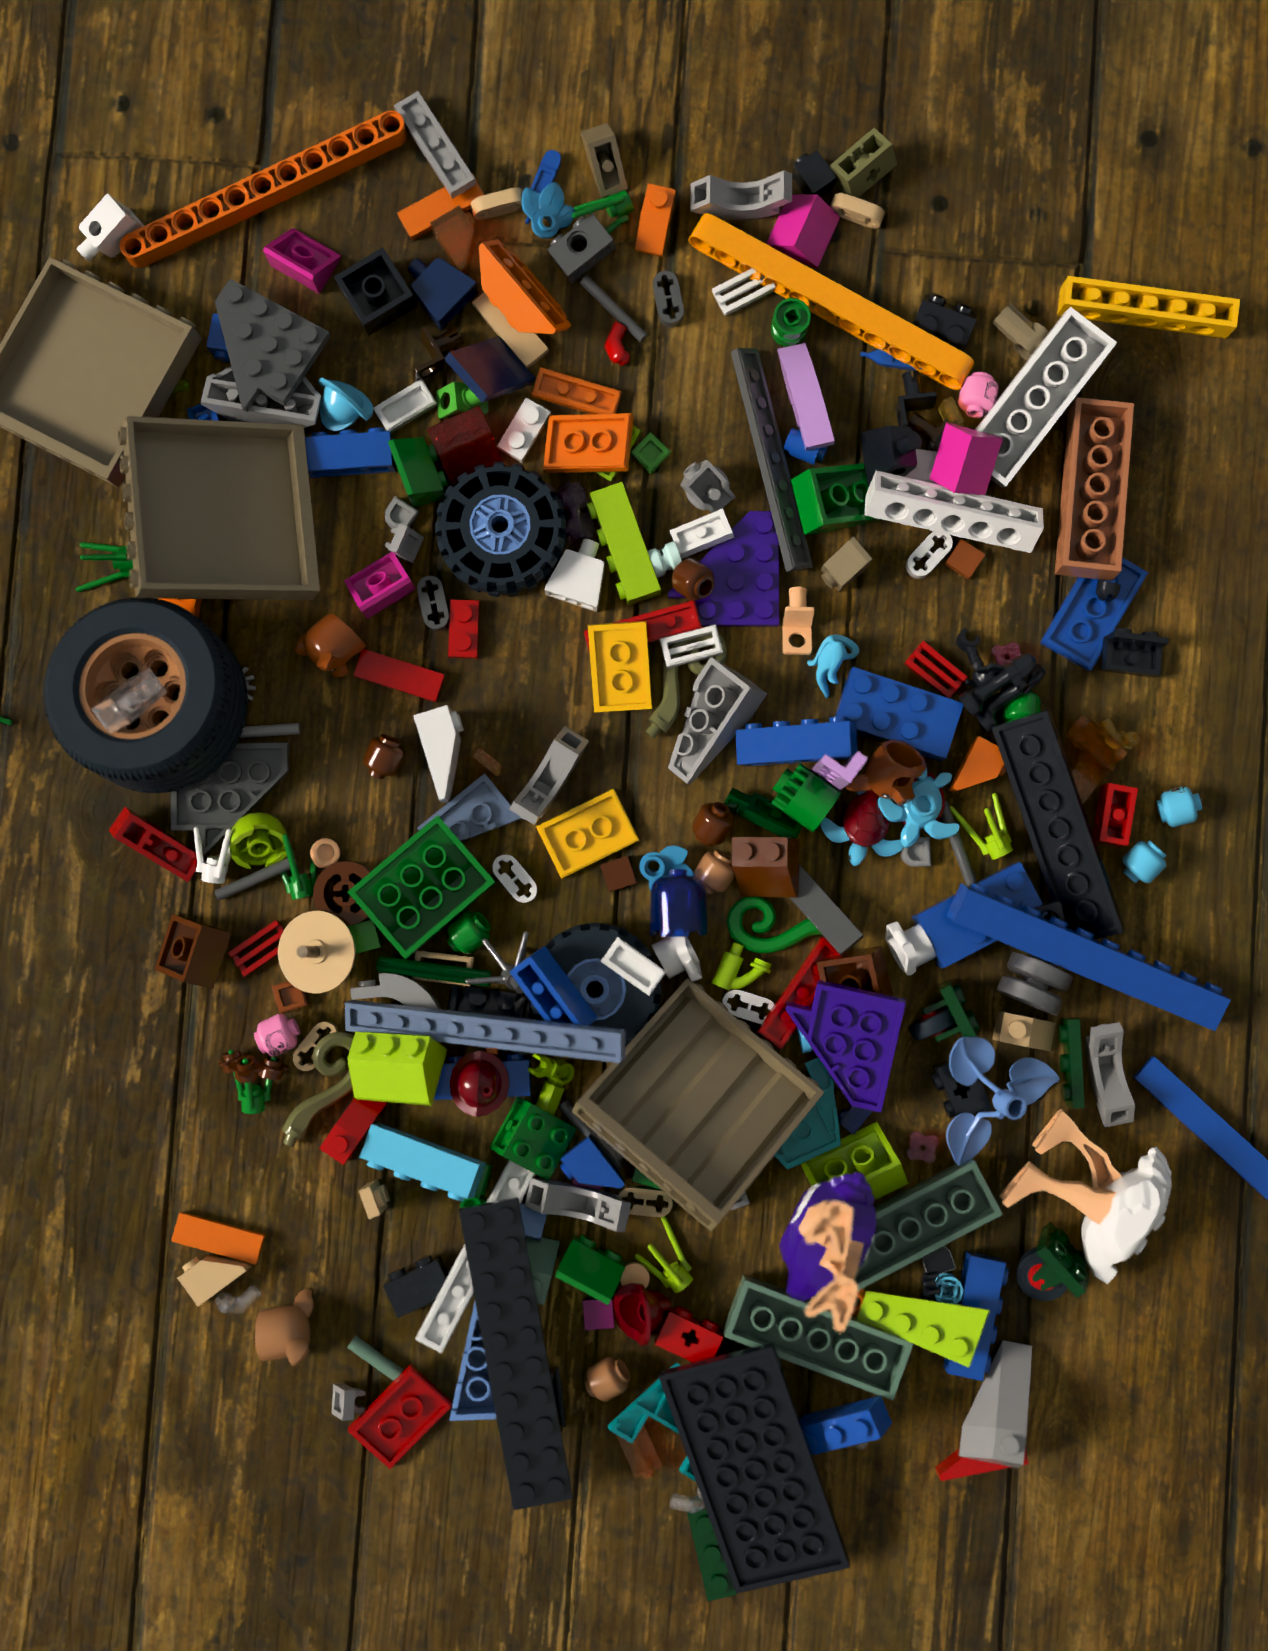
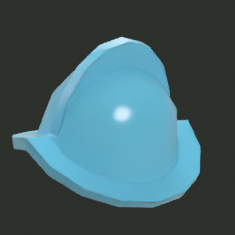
M319 378L318 383L324 388L320 405L321 422L327 429L332 431L345 430L360 416L366 421L372 417L373 405L369 398L361 391L340 381Z

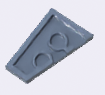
M484 773L417 827V829L421 830L438 815L462 842L522 818L509 810L511 807L509 802Z

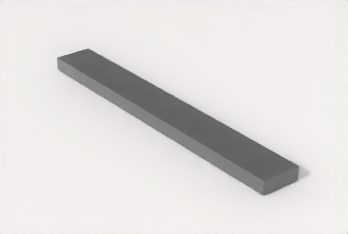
M736 348L731 351L785 569L786 572L805 571L813 568V564L803 532L758 348Z

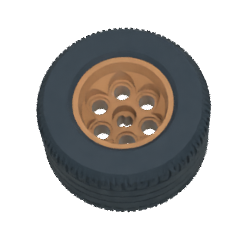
M130 597L111 601L110 603L100 605L99 608H94L93 611H89L87 615L84 614L82 618H79L78 622H74L73 626L69 627L68 632L66 631L65 635L61 637V641H58L57 647L55 646V651L51 654L52 657L49 659L50 663L47 664L48 668L44 676L45 681L43 685L45 687L43 688V697L45 699L43 701L45 713L50 728L61 747L71 758L86 769L126 789L144 793H166L184 789V787L187 788L194 785L195 782L198 783L205 779L206 776H210L211 773L215 772L216 768L218 769L224 763L225 759H228L231 751L238 744L237 741L243 733L242 728L245 726V717H247L248 691L244 673L229 646L199 618L185 608L155 598ZM168 666L167 673L162 677H158L160 668ZM138 668V675L134 679H129L130 672ZM180 690L178 700L173 701L174 693ZM124 694L123 703L116 706L117 697ZM154 694H157V696H155L154 698L155 702L152 705L148 706L151 703L150 697ZM168 715V717L159 724L161 718L163 716ZM136 718H140L139 726L131 730V722Z

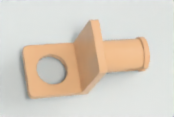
M797 586L789 589V607H785L782 624L783 654L810 655L812 652L811 627L814 607H807V589ZM794 634H799L804 637L805 644L802 647H793L789 643V638Z

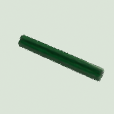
M384 956L378 957L376 964L378 972L466 984L465 980L469 978L492 977V972L487 970ZM485 983V984H470V985H478V986L488 987V986L491 985V983Z

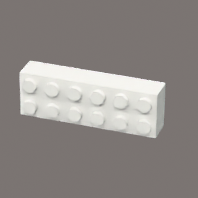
M1072 307L1067 309L975 429L1003 438L991 476V480L1001 488L1008 485L1117 344L1115 340Z

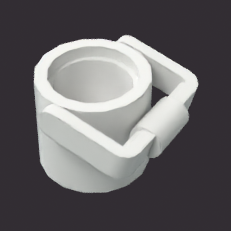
M897 921L886 925L885 941L898 966L906 975L914 974L918 966L936 958L934 948L919 924L903 931Z
M682 928L676 929L674 934L651 945L669 979L685 970L692 982L702 979L700 961Z

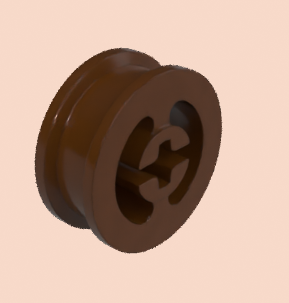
M352 861L337 862L325 868L318 876L313 890L314 902L318 911L334 914L347 926L367 920L369 917L362 909L358 912L354 911L353 907L357 903L352 897H349V902L345 896L333 897L334 901L342 906L341 913L335 910L328 900V887L332 879L340 875L341 881L334 886L333 891L346 890V885H348L350 890L357 884L352 879L354 874L363 879L372 870L361 863Z

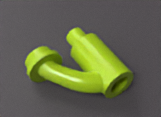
M733 942L730 951L724 952L712 984L729 991L744 988L761 977L765 972L770 974L771 964L755 958L754 962L750 963V966L754 968L750 972L737 977L743 962V958L740 955L744 946Z

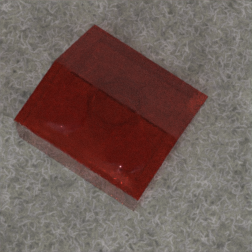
M480 406L427 428L433 446L453 487L458 483L457 478L464 472L469 475L475 472L474 467L484 464L485 468L494 466V462H503Z

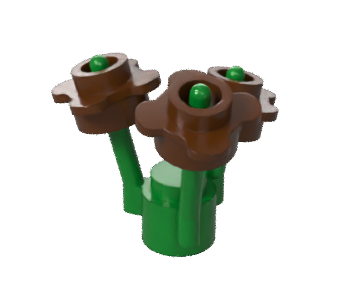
M239 1049L229 1050L223 1054V1058L218 1060L219 1066L223 1067L224 1073L233 1072L238 1090V1100L241 1101V1109L245 1114H258L265 1111V1102L271 1100L270 1090L272 1081L282 1079L283 1071L289 1070V1066L282 1064V1060L277 1057L268 1056L262 1062H257L254 1060V1056L247 1055V1052L241 1053ZM259 1076L266 1079L264 1090H261L260 1085L251 1084V1082Z

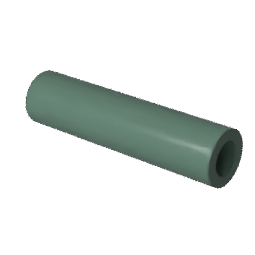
M355 1336L347 1347L393 1381L404 1370L358 1336Z

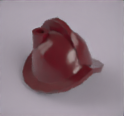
M484 1051L470 1052L460 1058L452 1069L449 1081L451 1096L456 1106L465 1114L474 1117L487 1116L497 1110L506 1099L509 1089L508 1072L504 1064L493 1054Z
M629 1283L621 1286L613 1300V1312L618 1326L628 1337L637 1341L640 1346L648 1345L650 1335L660 1326L664 1312L671 1308L670 1301L663 1294L655 1290L646 1291L644 1285L640 1283Z

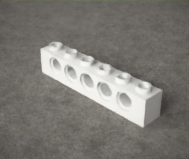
M877 470L865 496V516L1028 553L1032 552L1044 529L1042 508L986 495L954 493L938 484Z

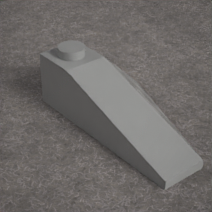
M710 657L695 680L692 689L695 691L690 708L687 707L684 715L687 717L684 729L677 737L668 769L689 785L736 735L735 730H741L752 718L767 695L764 690L751 680L713 657Z
M1002 1341L990 1366V1370L962 1425L958 1457L1015 1468L1023 1466L1032 1360L1031 1345Z

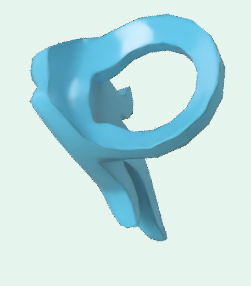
M834 634L826 637L820 645L814 660L807 661L809 666L818 665L816 680L825 698L829 697L826 677L829 682L839 684L836 674L844 660L854 659L859 653L858 645L842 635ZM845 646L848 647L852 653L848 654L845 649Z

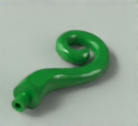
M744 897L736 901L730 908L726 920L728 931L737 944L744 946V949L761 954L782 951L811 936L822 935L808 918L775 937L759 938L748 934L742 926V919L745 912L750 909L756 908L763 912V920L752 924L751 928L755 933L768 932L776 922V913L773 905L762 897Z

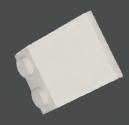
M448 705L413 715L438 799L444 804L451 801L461 744L459 732L464 731L459 714L456 711L452 712Z

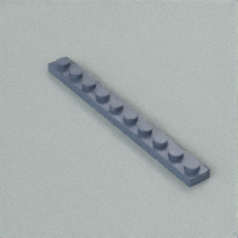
M359 1000L345 1002L346 1031L431 1036L437 1042L616 1063H622L625 1060V1030Z

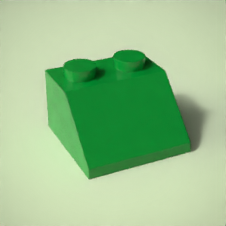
M424 437L392 439L388 441L405 490L415 509L446 498L444 488L449 486L443 470L437 472L434 462L439 459L433 444L427 446Z
M581 1234L580 1238L573 1235L557 1266L555 1277L609 1305L625 1269V1262L622 1261L623 1256L607 1248L606 1252L596 1247L597 1242L586 1235Z

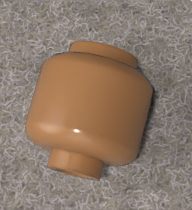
M718 849L714 852L705 853L694 871L695 878L699 881L698 887L708 894H713L714 891L725 892L735 877L732 869V857Z
M609 1356L590 1366L586 1373V1390L591 1397H596L603 1402H608L627 1390L628 1381L630 1380V1373L626 1364L620 1359L617 1360Z

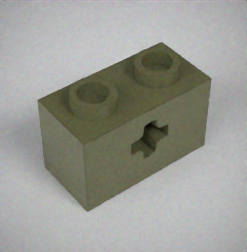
M873 128L835 160L830 167L837 176L836 186L845 194L859 198L897 165L892 143Z

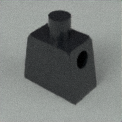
M885 426L860 433L867 486H870L876 470L905 477L916 468V449L920 448L922 440L918 433L913 432L911 427Z

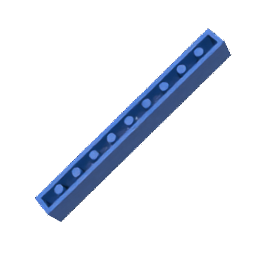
M972 882L971 887L963 883L960 884L946 914L953 922L1216 1031L1231 1001L1222 994L1223 988L1208 981L1205 986L1197 983L1198 978L1185 971H1181L1179 975L1171 972L1172 967L1161 961L1155 960L1154 964L1145 961L1146 956L1135 950L1129 949L1128 953L1119 950L1120 945L1109 939L1104 938L1102 942L1093 939L1094 934L1083 928L1077 927L1076 931L1067 928L1068 923L1057 917L1051 916L1050 920L1040 917L1041 911L1025 905L1024 909L1014 905L1015 900L1005 895L999 894L997 898L987 894L989 889Z

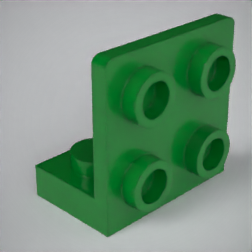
M517 1096L489 1148L508 1160L549 1180L575 1134L576 1128Z

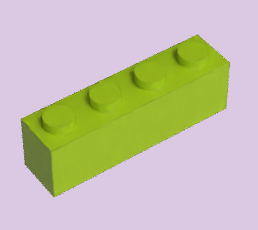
M623 482L591 492V502L586 503L591 519L597 518L600 529L596 530L601 547L607 545L610 556L606 557L610 572L617 573L619 583H616L615 586L620 600L626 599L628 606L661 595L659 582Z

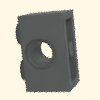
M592 213L588 217L583 216L574 223L573 229L566 235L561 234L551 242V247L547 250L551 258L572 284L614 251L616 246L612 237ZM580 241L587 243V247L583 251L576 252L573 250L576 243Z

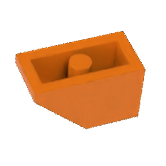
M648 183L641 210L635 251L660 257L663 256L675 206V189Z
M980 736L974 738L948 790L954 793L993 780L998 775L1003 776L1006 768L998 745Z

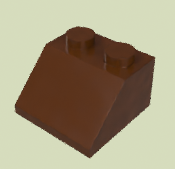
M732 837V869L741 896L798 898L800 839L789 837Z
M172 914L155 970L185 983L213 989L220 975V966L224 954L229 947L231 933L208 924Z
M882 946L853 950L842 956L837 955L816 962L821 981L893 996Z

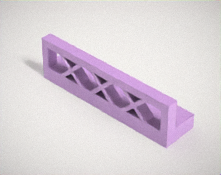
M857 752L841 766L825 754L812 767L811 771L838 790H841L851 783L868 758Z

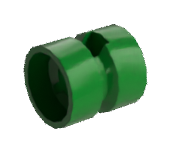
M788 298L782 300L776 306L771 323V334L777 344L788 347L800 344L804 340L810 324L811 313L809 307L803 301L797 298Z

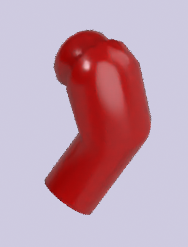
M614 322L605 342V350L613 363L624 366L630 360L629 352L625 351L621 343L627 328L620 323Z

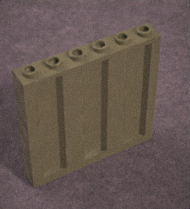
M687 978L626 1046L625 1060L622 1063L612 1062L579 1099L572 1113L709 1231H712L823 1095L824 1091L820 1089L814 1079L806 1077L797 1070L796 1065L790 1059L779 1055L770 1042L762 1038L760 1039L754 1034L746 1022L738 1020L730 1014L728 1008L722 1002L711 998L699 983L692 982Z

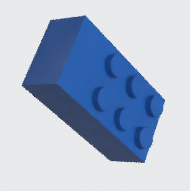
M852 667L848 673L834 717L845 716L847 721L856 723L857 735L882 743L889 740L903 741L913 746L921 756L941 762L947 758L963 704L962 702Z
M1021 862L1013 863L976 883L989 889L987 894L997 898L999 894L1015 900L1014 905L1024 909L1025 905L1031 907L1043 905ZM956 893L911 916L915 924H919L928 936L936 953L934 960L938 968H945L997 941L953 922L946 915ZM1047 911L1044 912L1041 917L1047 915Z

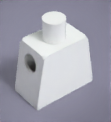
M107 193L79 225V229L86 236V239L76 249L87 261L94 258L100 251L113 258L121 252L119 245L122 237L144 225L130 208Z
M584 538L579 552L566 549L545 586V595L597 612L605 570V562L595 558L599 543Z

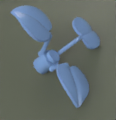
M963 1036L957 1040L949 1057V1068L953 1078L964 1086H970L979 1077L984 1084L995 1092L993 1106L997 1110L996 1112H978L976 1116L969 1112H963L950 1122L946 1131V1141L957 1165L961 1166L970 1161L988 1142L992 1132V1125L984 1117L1003 1119L1005 1115L1012 1120L1020 1119L1025 1114L1027 1105L1041 1098L1053 1084L1060 1080L1051 1067L1032 1057L1021 1058L1010 1067L1009 1077L1011 1081L1007 1083L1008 1089H1000L983 1075L994 1064L995 1052L992 1045L987 1040L976 1036Z

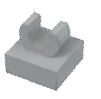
M399 524L398 528L391 530L395 534L391 544L386 542L385 546L390 552L404 561L413 563L424 537L410 527Z
M345 1383L333 1384L331 1414L342 1421L354 1420V1413H362L365 1409L361 1405H355V1398L365 1396L366 1392L360 1388H352Z

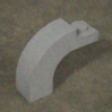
M785 170L754 182H730L713 175H708L691 183L690 211L700 215L705 213L712 214L719 219L748 220L778 214L780 206L792 202V173Z
M564 726L553 740L538 769L513 801L509 810L535 825L562 789L587 747L589 740Z
M379 973L380 985H376V980L358 981V987L350 988L351 1000L389 997L396 999L404 1006L441 1009L437 999L429 989L419 981L405 975Z
M1120 1022L1091 1027L1090 1036L1085 1038L1086 1060L1092 1092L1104 1127L1134 1121L1135 1103L1128 1088L1122 1064L1124 1031Z
M530 1178L525 1207L542 1214L574 1217L596 1223L616 1232H625L631 1202L620 1199L621 1196L599 1189L575 1186L572 1183L557 1180Z

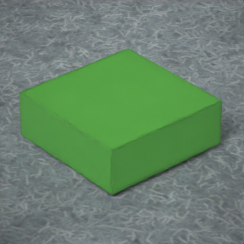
M651 432L631 451V456L650 474L671 455V451Z
M372 920L348 926L354 938L355 954L382 947L377 926Z

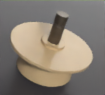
M309 911L297 916L286 926L279 941L278 960L280 968L286 979L294 987L304 992L325 993L335 989L345 981L354 965L355 942L350 929L339 917L325 911Z

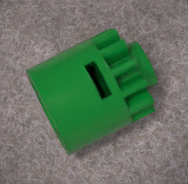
M800 763L794 772L787 768L774 785L772 790L778 794L772 801V804L813 833L842 792Z

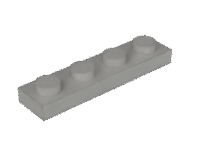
M418 91L394 105L396 112L400 113L403 117L407 130L452 199L477 185L472 173Z

